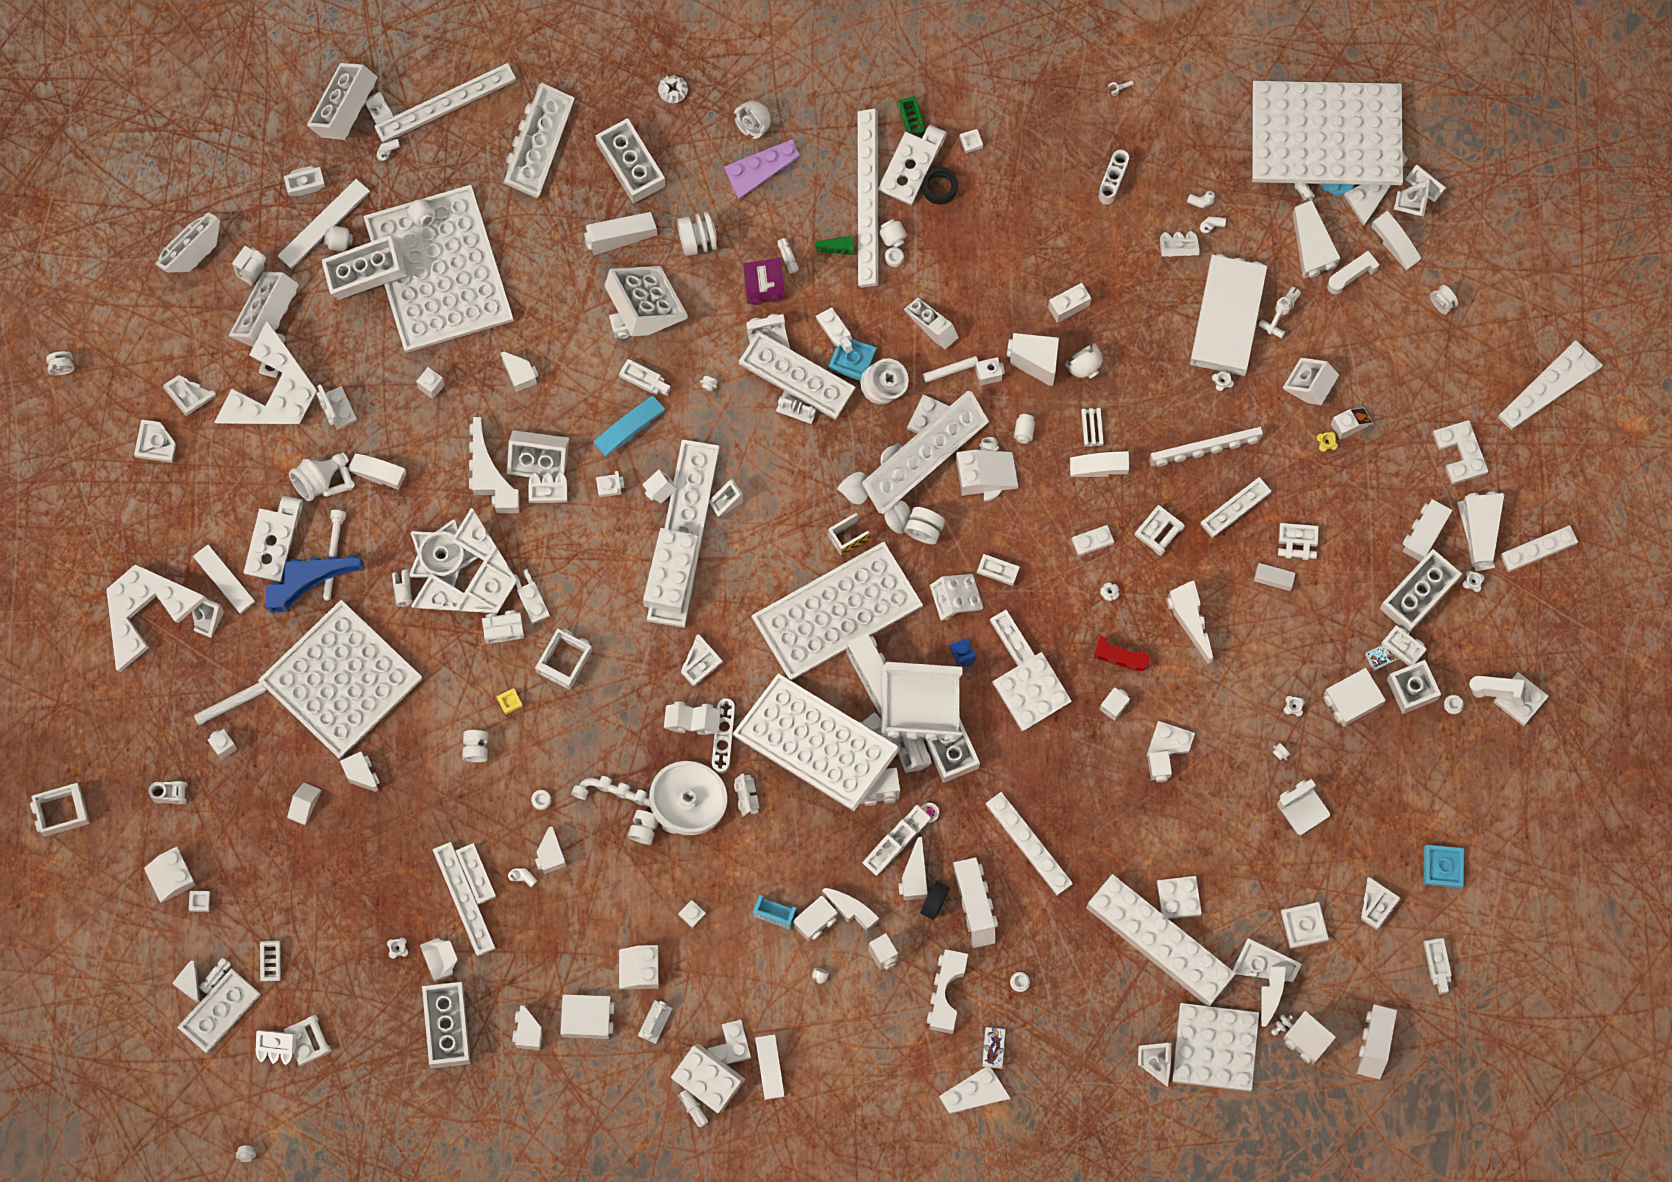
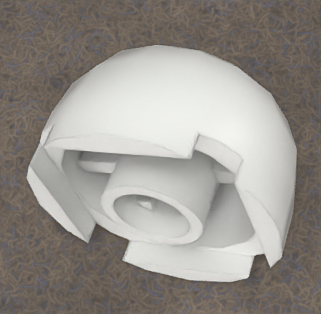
M747 101L734 111V114L736 113L737 115L735 122L746 136L750 134L754 136L753 139L760 138L770 127V112L765 105L758 101Z
M1093 343L1092 348L1090 345L1072 356L1074 360L1070 363L1067 360L1064 364L1072 375L1078 378L1087 376L1092 378L1099 373L1097 369L1102 365L1103 357L1096 343Z

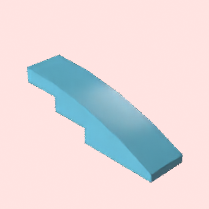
M651 396L607 429L593 444L606 457L632 440L636 433L649 425L650 421L663 414L665 408L654 396Z

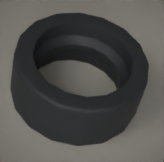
M937 167L929 170L924 176L922 184L924 196L933 204H947L956 196L958 189L957 177L948 168ZM935 177H944L950 181L951 189L945 195L934 194L929 188L930 181Z
M935 881L920 914L935 920L950 887Z

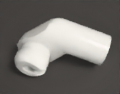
M398 139L380 145L377 151V158L380 161L387 160L391 150L400 148Z
M1207 191L1202 197L1190 194L1187 203L1204 208L1213 204L1215 194L1212 191Z
M1207 217L1200 225L1201 232L1209 233L1215 226L1225 227L1226 218Z
M525 868L512 869L508 873L509 880L525 881L531 888L538 882Z

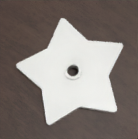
M454 519L434 533L411 532L418 555L410 571V578H429L430 574H433L455 587L460 570L479 559L451 541L458 530ZM443 553L445 558L438 559V555Z

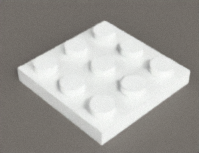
M1042 652L992 682L1021 731L1026 730L1072 702Z

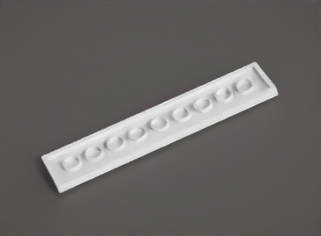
M688 440L681 441L673 482L677 490L671 494L664 529L697 535L698 547L682 614L649 608L647 622L685 628L719 453L718 445Z

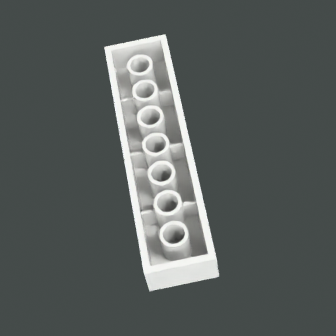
M1113 874L1087 904L1086 909L1206 1006H1211L1236 974Z

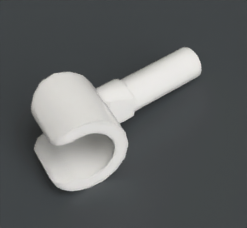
M1132 80L1119 85L1112 82L1108 85V89L1117 88L1111 92V95L1117 96L1120 90L1134 85Z

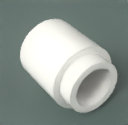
M1028 414L1019 415L1014 432V438L1017 439V442L1027 444L1028 441H1032L1035 428L1033 416Z

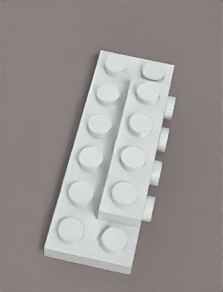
M539 84L533 102L531 104L528 103L524 110V113L527 115L525 120L522 119L519 124L518 130L521 131L519 137L516 136L513 140L512 146L515 147L513 153L510 152L506 159V163L509 165L504 184L535 198L539 197L575 99L574 97L546 84Z

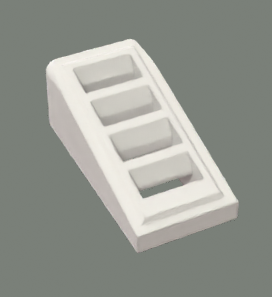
M281 940L260 941L261 981H281ZM265 947H276V950L265 951ZM265 955H276V958L265 959ZM265 963H276V967H265ZM265 971H276V975H265Z

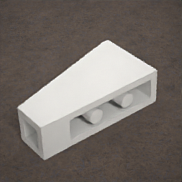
M1312 200L1296 206L1293 211V219L1303 278L1309 276L1314 278L1324 270L1331 271L1335 269L1340 257Z
M651 212L589 224L586 225L587 232L584 233L588 251L592 250L594 256L657 236V228Z
M1495 491L1488 492L1486 495L1471 493L1465 496L1463 500L1471 567L1491 566L1494 560L1504 499L1503 493L1498 494Z

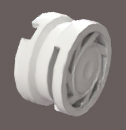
M1441 285L1438 291L1434 290L1430 294L1433 305L1442 314L1446 315L1450 312L1451 308L1458 306L1455 294L1446 285Z
M62 351L49 354L46 357V362L49 364L47 367L49 374L65 375L73 372L75 368L72 363V353Z

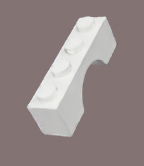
M945 949L944 955L940 954L938 966H942L940 974L936 973L934 985L938 986L937 993H932L930 1003L934 1005L933 1012L928 1013L927 1018L930 1030L953 1034L957 1011L948 1004L945 990L951 981L964 977L968 957L966 953Z

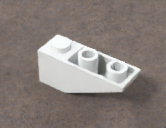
M915 299L904 309L922 330L943 349H946L959 338L953 324L921 299Z

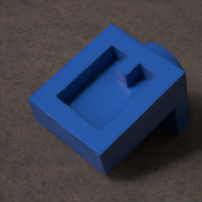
M968 638L950 644L957 667H968L974 664L976 654L973 652Z

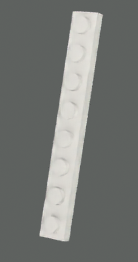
M506 63L375 125V130L382 143L388 142L515 82L516 78L510 66Z

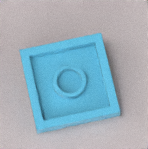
M851 339L853 351L846 354L841 345L836 347L828 370L861 381L863 372L871 365L877 347Z
M1425 845L1423 885L1462 888L1464 882V848Z

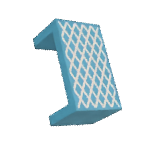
M759 894L753 910V917L790 930L797 908L793 906L791 909L763 899V895Z

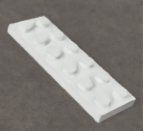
M759 331L738 362L744 368L835 420L855 390L853 385Z

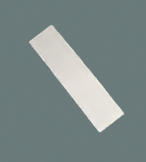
M917 804L890 834L885 836L862 863L878 876L932 817Z

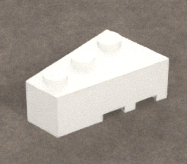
M1373 1005L1372 1010L1367 1011L1365 1022L1368 1025L1367 1028H1364L1362 1035L1364 1043L1359 1051L1360 1061L1357 1074L1376 1079L1381 1078L1388 1062L1397 1010Z

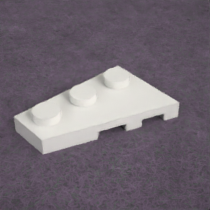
M1248 938L1232 971L1236 973L1235 975L1269 979V967H1286L1285 981L1293 982L1301 963Z
M991 1067L983 1068L939 1096L949 1114L1011 1099Z

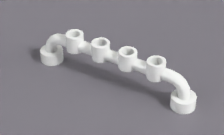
M601 776L600 780L587 778L579 786L575 785L571 792L574 797L585 800L589 792L586 788L588 786H595L601 791L611 792L620 798H627L636 804L650 807L647 792L637 790V793L629 791L630 786L624 783H619L617 787L612 785V780L606 776ZM662 825L663 830L672 834H676L675 832L670 831Z

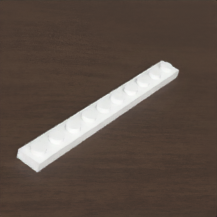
M876 109L858 111V286L861 288L878 285V111Z

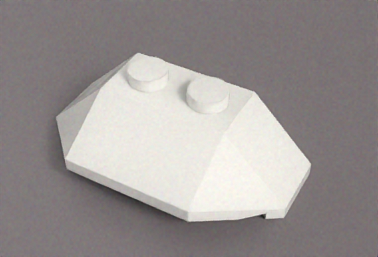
M208 212L203 217L190 223L163 249L156 265L167 273L190 272L216 247L220 220Z

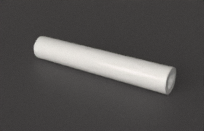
M974 356L922 374L923 379L926 383L974 367L978 359Z

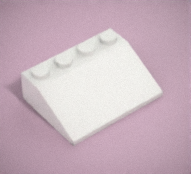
M661 266L609 270L604 286L631 336L650 335L687 319L688 315Z

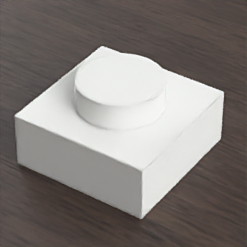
M977 129L959 135L965 154L983 148V143Z
M190 891L189 911L210 912V891Z
M692 900L678 913V916L692 929L706 915Z

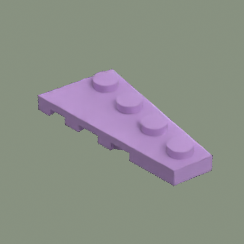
M789 140L724 166V170L738 201H740L747 193L754 191L764 181L771 179L778 171H782L799 159L800 155L793 140Z

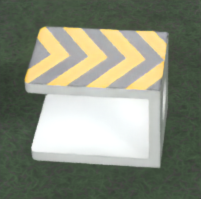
M857 513L828 529V537L840 556L845 555L870 539L869 531L844 545H841L836 537L838 533L858 522Z

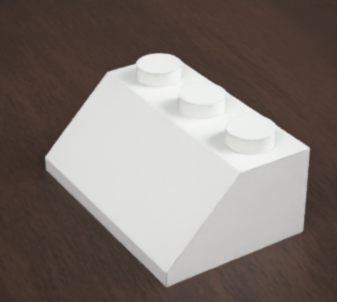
M513 430L509 439L507 474L531 477L533 473H536L540 479H543V476L548 472L555 481L556 476L560 472L565 475L569 438Z

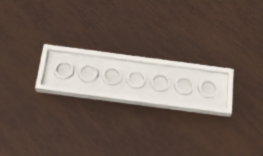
M972 391L964 393L861 482L879 513L884 514L989 422Z

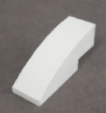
M1388 211L1373 221L1371 227L1382 238L1383 245L1406 271L1421 260L1419 253L1404 230Z
M1129 451L1096 453L1070 458V477H1108L1109 474H1128Z
M356 453L348 467V472L399 490L407 474L406 470L402 467Z
M828 888L822 890V895L848 923L855 918L865 931L868 932L879 922V918L858 900L836 890Z
M1269 967V986H1261V1026H1267L1279 1004L1285 982L1286 967Z
M775 1035L756 1037L764 1098L768 1100L784 1097Z

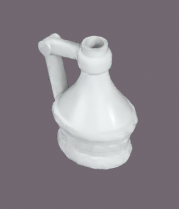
M344 453L336 454L327 461L303 459L297 468H293L289 472L293 486L307 501H312L315 496L321 494L328 497L347 490L351 491L355 485L345 466L349 460ZM340 469L345 483L329 488L334 472Z

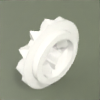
M674 74L673 76H666L660 81L658 92L665 102L678 103L686 97L688 87L682 77ZM674 85H676L677 91L673 90L669 93V86L673 87Z

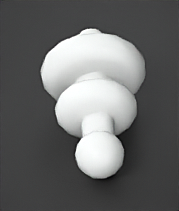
M1285 1015L1280 1016L1282 1022H1276L1277 1027L1271 1030L1272 1035H1278L1280 1030L1285 1032V1026L1292 1028L1291 1020L1293 1017L1291 1015L1288 1018Z

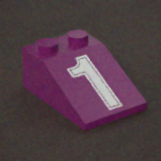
M781 258L743 263L747 304L759 305L765 301L778 302L785 298Z

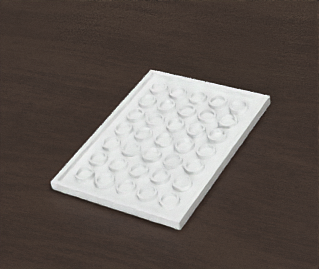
M1253 81L1252 182L1402 185L1401 84Z
M471 185L424 198L435 210L434 221L427 227H418L409 218L407 211L412 202L364 216L371 242L389 235L399 242L407 276L384 285L405 353L514 321Z

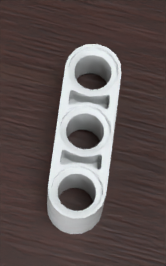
M1124 150L1114 152L1105 173L1098 196L1103 204H1111L1115 200L1129 161V155ZM1122 159L1124 163H1118L1116 160ZM1116 175L1118 179L1114 180L1111 179L1109 176ZM1109 191L1112 195L1107 196L1103 192Z

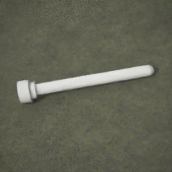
M331 510L330 519L332 520L333 528L329 557H336L340 526L346 518V512L341 510ZM333 578L325 580L323 598L326 601L331 598Z

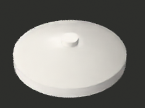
M680 761L666 766L656 775L650 788L649 803L655 818L665 828L682 835H697L711 830L722 819L727 806V791L721 778L711 768L697 762Z

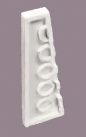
M1575 340L1498 418L1513 430L1532 417L1533 414L1545 408L1546 405L1555 401L1562 394L1574 388L1575 385L1600 370L1603 365Z

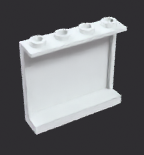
M886 662L882 666V735H887L888 738L907 736V739L925 737L929 741L937 740V738L945 739L946 742L958 740L962 736V732H959V677L962 675V667Z

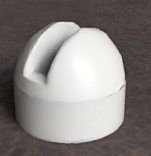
M814 968L812 973L813 981L818 984L826 982L829 972L822 968Z

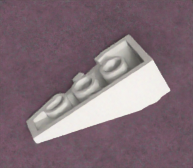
M1190 581L1170 591L1169 598L1166 599L1169 610L1172 609L1182 628L1207 664H1209L1213 660L1211 646L1207 633H1203L1205 621L1204 617L1201 614L1199 615V605L1201 604L1195 582Z

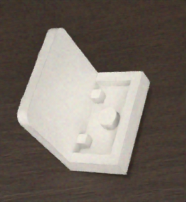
M771 314L768 318H753L746 322L750 343L759 331L790 349L783 314Z
M1312 779L1307 782L1303 780L1295 786L1297 789L1292 792L1288 790L1279 796L1280 800L1277 803V806L1298 835H1303L1330 816L1329 811L1314 791L1316 785Z

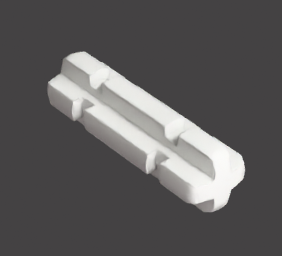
M787 239L778 240V246L789 273L798 272L799 268Z
M222 958L218 962V967L215 966L205 978L206 981L200 984V990L208 994L212 990V985H216L225 974L224 971H227L231 964Z

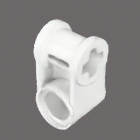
M181 781L154 782L149 787V794L156 803L185 804L187 803V799H185L187 783ZM162 789L164 791L161 796L157 797L153 795L155 790Z

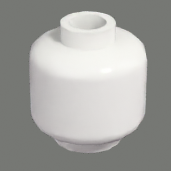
M424 199L413 201L407 211L409 218L418 227L431 225L435 218V210Z
M892 219L881 225L882 229L879 233L886 246L893 245L896 248L904 244L903 239L906 238L907 233L900 221Z
M331 226L325 232L324 244L328 246L329 250L346 251L348 246L352 245L353 235L349 234V230L346 227Z

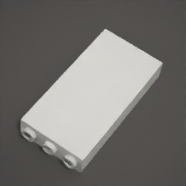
M1222 254L1212 255L1189 365L1217 371L1227 370L1232 374L1245 376L1265 281L1266 265H1263L1261 262H1246L1241 258L1231 259Z

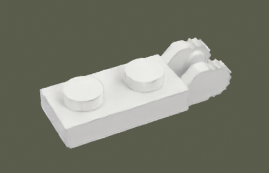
M526 569L523 570V575L528 582L527 585L522 587L519 577L516 574L514 576L517 579V592L533 625L550 617L535 582L532 581Z

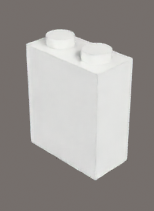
M1366 668L1326 689L1323 697L1327 706H1331L1335 712L1333 715L1336 721L1341 723L1343 727L1383 706L1386 701Z
M563 995L561 1037L609 1039V1034H613V1022H610V1014H614V1002H611L610 996Z

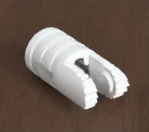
M408 569L401 572L402 583L398 573H392L395 603L398 607H406L413 604Z

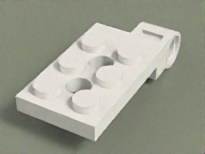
M932 125L928 126L922 139L905 132L880 183L878 191L912 206L922 186L924 176L929 171L934 158H936L944 143L947 132ZM913 160L916 166L913 169H908L905 163ZM900 177H906L908 182L906 185L901 186L897 183V180Z
M283 495L278 512L259 508L244 574L282 582L285 562L288 559L294 530L297 528L302 511V499ZM269 536L277 538L275 545H267V538ZM270 554L272 556L270 564H263L262 558L264 555Z

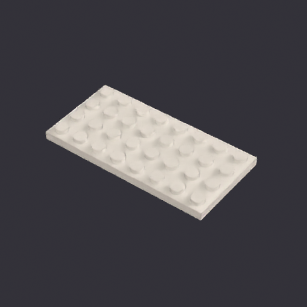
M882 542L753 614L751 618L787 678L792 681L846 651V642L866 632L871 637L922 608L923 604L885 542Z
M777 674L733 732V736L852 811H855L900 750L897 745L780 674Z

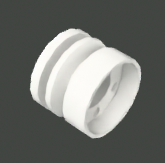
M708 212L703 213L704 221L702 222L699 214H696V223L693 224L689 216L677 219L679 236L685 257L698 254L697 245H701L704 252H708L707 243L710 244L711 250H717L716 230Z

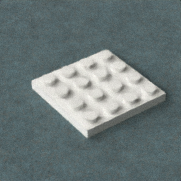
M1180 1003L1172 1082L1251 1092L1259 1013Z

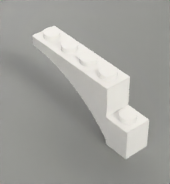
M473 417V424H470V435H473V442L469 443L470 453H473V460H469V471H473V476L469 478V489L473 490L474 495H495L492 496V507H495L496 513H519V490L512 488L495 468L484 443L481 417Z

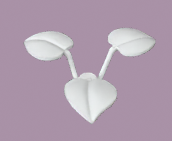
M897 443L886 448L881 455V465L900 450L902 446ZM855 472L844 479L837 490L851 503L862 504L869 496L861 483L867 476L862 472ZM897 501L884 515L888 526L896 533L903 534L906 524L910 520L911 513L909 506L905 502Z

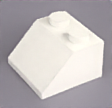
M1300 358L1283 389L1307 403L1322 405L1339 374L1327 361Z
M177 847L157 856L144 868L160 903L196 886Z
M658 945L634 946L619 950V989H659Z

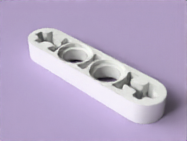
M727 698L720 700L717 709L721 710L720 716H722L719 725L722 722H727L730 725L728 731L723 732L719 729V732L714 735L712 768L719 774L727 772L730 765L735 705L732 700ZM725 704L732 708L728 709L727 717H731V719L724 717V709L721 707H724ZM719 741H726L728 747L725 750H719L717 743ZM716 753L723 755V763L726 765H723L722 769L715 765V763H719L720 758Z

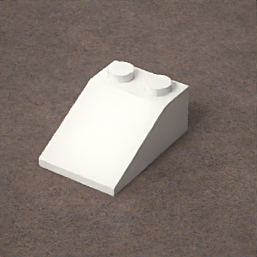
M988 450L956 452V464L962 496L1018 488L1012 452Z
M1305 1011L1283 1039L1286 1041L1285 1044L1293 1051L1297 1050L1301 1054L1302 1060L1308 1064L1311 1062L1314 1065L1336 1037Z

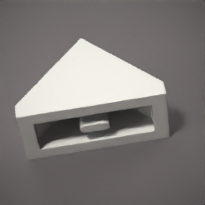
M730 479L709 500V504L717 516L720 517L742 504L743 494L734 480Z
M303 783L293 795L287 818L306 825L322 790Z
M190 961L172 984L194 1002L200 1003L197 964L195 961Z

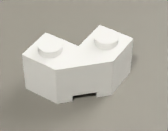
M677 701L672 705H666L664 728L678 733H686V730L696 731L700 735L718 733L721 710L713 708V705L702 704L701 707L692 708L686 706L685 702Z

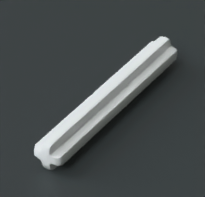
M259 682L195 714L194 718L197 724L201 725L267 690Z

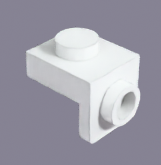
M381 92L366 99L365 104L376 125L393 117Z

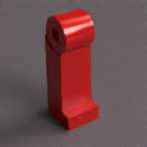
M1099 637L1094 659L1140 672L1147 669L1150 660L1147 653L1141 651L1135 653L1106 644L1107 638Z

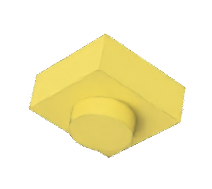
M514 688L497 696L505 715L523 707Z

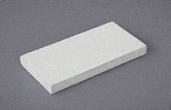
M231 968L177 1028L208 1054L261 994Z

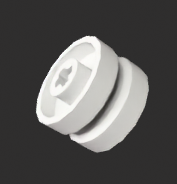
M891 358L882 359L869 366L863 372L860 381L861 390L871 402L878 405L887 404L903 395L907 390L909 383L908 373L898 361Z

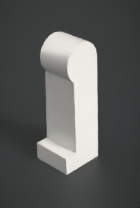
M1369 251L1365 252L1330 277L1327 285L1328 291L1331 294H1339L1346 285L1368 271L1371 275L1374 274L1379 268L1378 262Z
M1475 676L1469 683L1475 697L1481 698L1486 695L1514 699L1516 705H1524L1527 692L1525 680Z

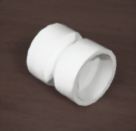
M481 730L464 731L463 744L466 745L462 751V759L464 761H487L488 749L485 746L488 745L489 733Z
M636 810L633 818L635 824L630 827L627 836L636 842L651 845L655 835L653 830L657 829L659 821L650 812Z

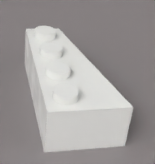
M977 858L953 862L959 895L962 896L963 911L967 913L966 921L968 932H971L972 948L994 944L995 927H998L996 916L991 914L993 904L991 898L987 899L986 893L989 892L987 882L982 881L981 876L984 875L982 864H978Z

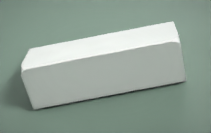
M1258 563L1254 581L1291 591L1295 573Z

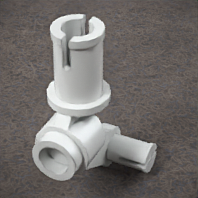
M1291 287L1286 296L1278 300L1275 308L1277 313L1272 324L1262 319L1258 326L1267 330L1268 334H1274L1282 339L1285 331L1277 328L1276 325L1281 315L1288 314L1289 310L1294 307V302L1301 295L1299 289L1293 293L1295 287Z

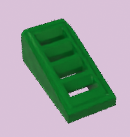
M916 96L897 101L898 111L906 132L912 135L926 132ZM912 104V108L904 110V106ZM908 112H915V114L906 116V113ZM917 118V121L908 123V120ZM918 124L920 126V128L914 130L910 129L911 126H915Z
M852 236L816 241L815 252L854 255Z

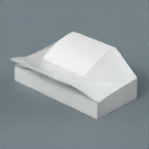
M309 166L293 170L289 175L284 176L289 196H301L317 192L325 187L320 167L313 168Z
M437 938L420 945L434 982L453 975V967L457 962V957L450 941H443Z

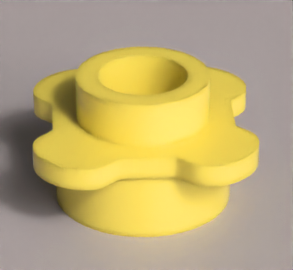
M1333 432L1317 436V440L1320 443V451L1325 452L1328 449L1335 450L1338 444L1335 442L1336 439Z

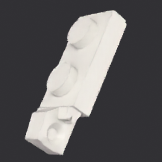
M831 307L818 314L816 320L833 345L837 347L841 345L846 354L853 351L850 342L852 339L850 332Z
M627 359L619 373L620 378L650 393L657 394L659 392L668 396L671 391L670 386L663 383L665 379L661 375Z
M1444 938L1424 941L1423 944L1433 985L1437 984L1439 995L1447 994L1449 992L1447 983L1451 982L1450 977L1452 975Z

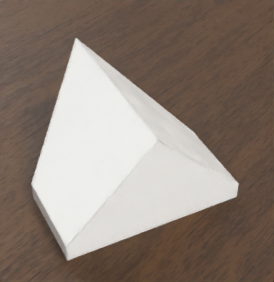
M1430 178L1407 189L1398 191L1394 210L1424 216Z
M206 599L192 611L194 631L211 638L224 613L221 605Z
M1172 1043L1139 1046L1138 1066L1144 1068L1168 1087Z

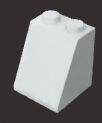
M1013 333V339H1009L1007 357H1010V364L1047 385L1053 386L1059 338Z

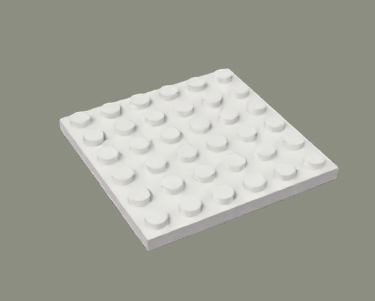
M340 600L258 681L341 760L423 678L353 610Z

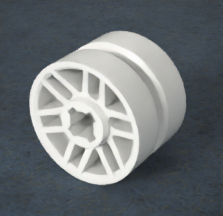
M914 507L910 515L911 520H908L904 529L905 533L923 543L936 544L940 536L939 532L942 531L945 524V519L929 509Z

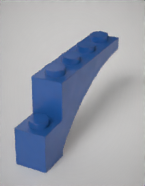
M354 555L347 556L344 559L329 557L328 560L310 558V561L292 559L291 562H285L284 584L274 582L272 585H266L265 608L270 613L289 612L290 606L314 586L341 574L365 570V563L361 558Z

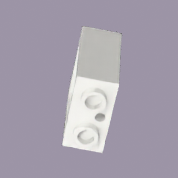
M557 628L535 667L536 673L571 690L592 652L590 642L583 638L577 639L573 637V633L566 629L562 631ZM560 640L584 652L570 677L547 666Z
M78 783L32 796L33 802L30 803L33 814L36 813L37 816L35 826L37 832H41L44 837L90 824L81 787ZM72 795L78 819L47 828L41 803Z

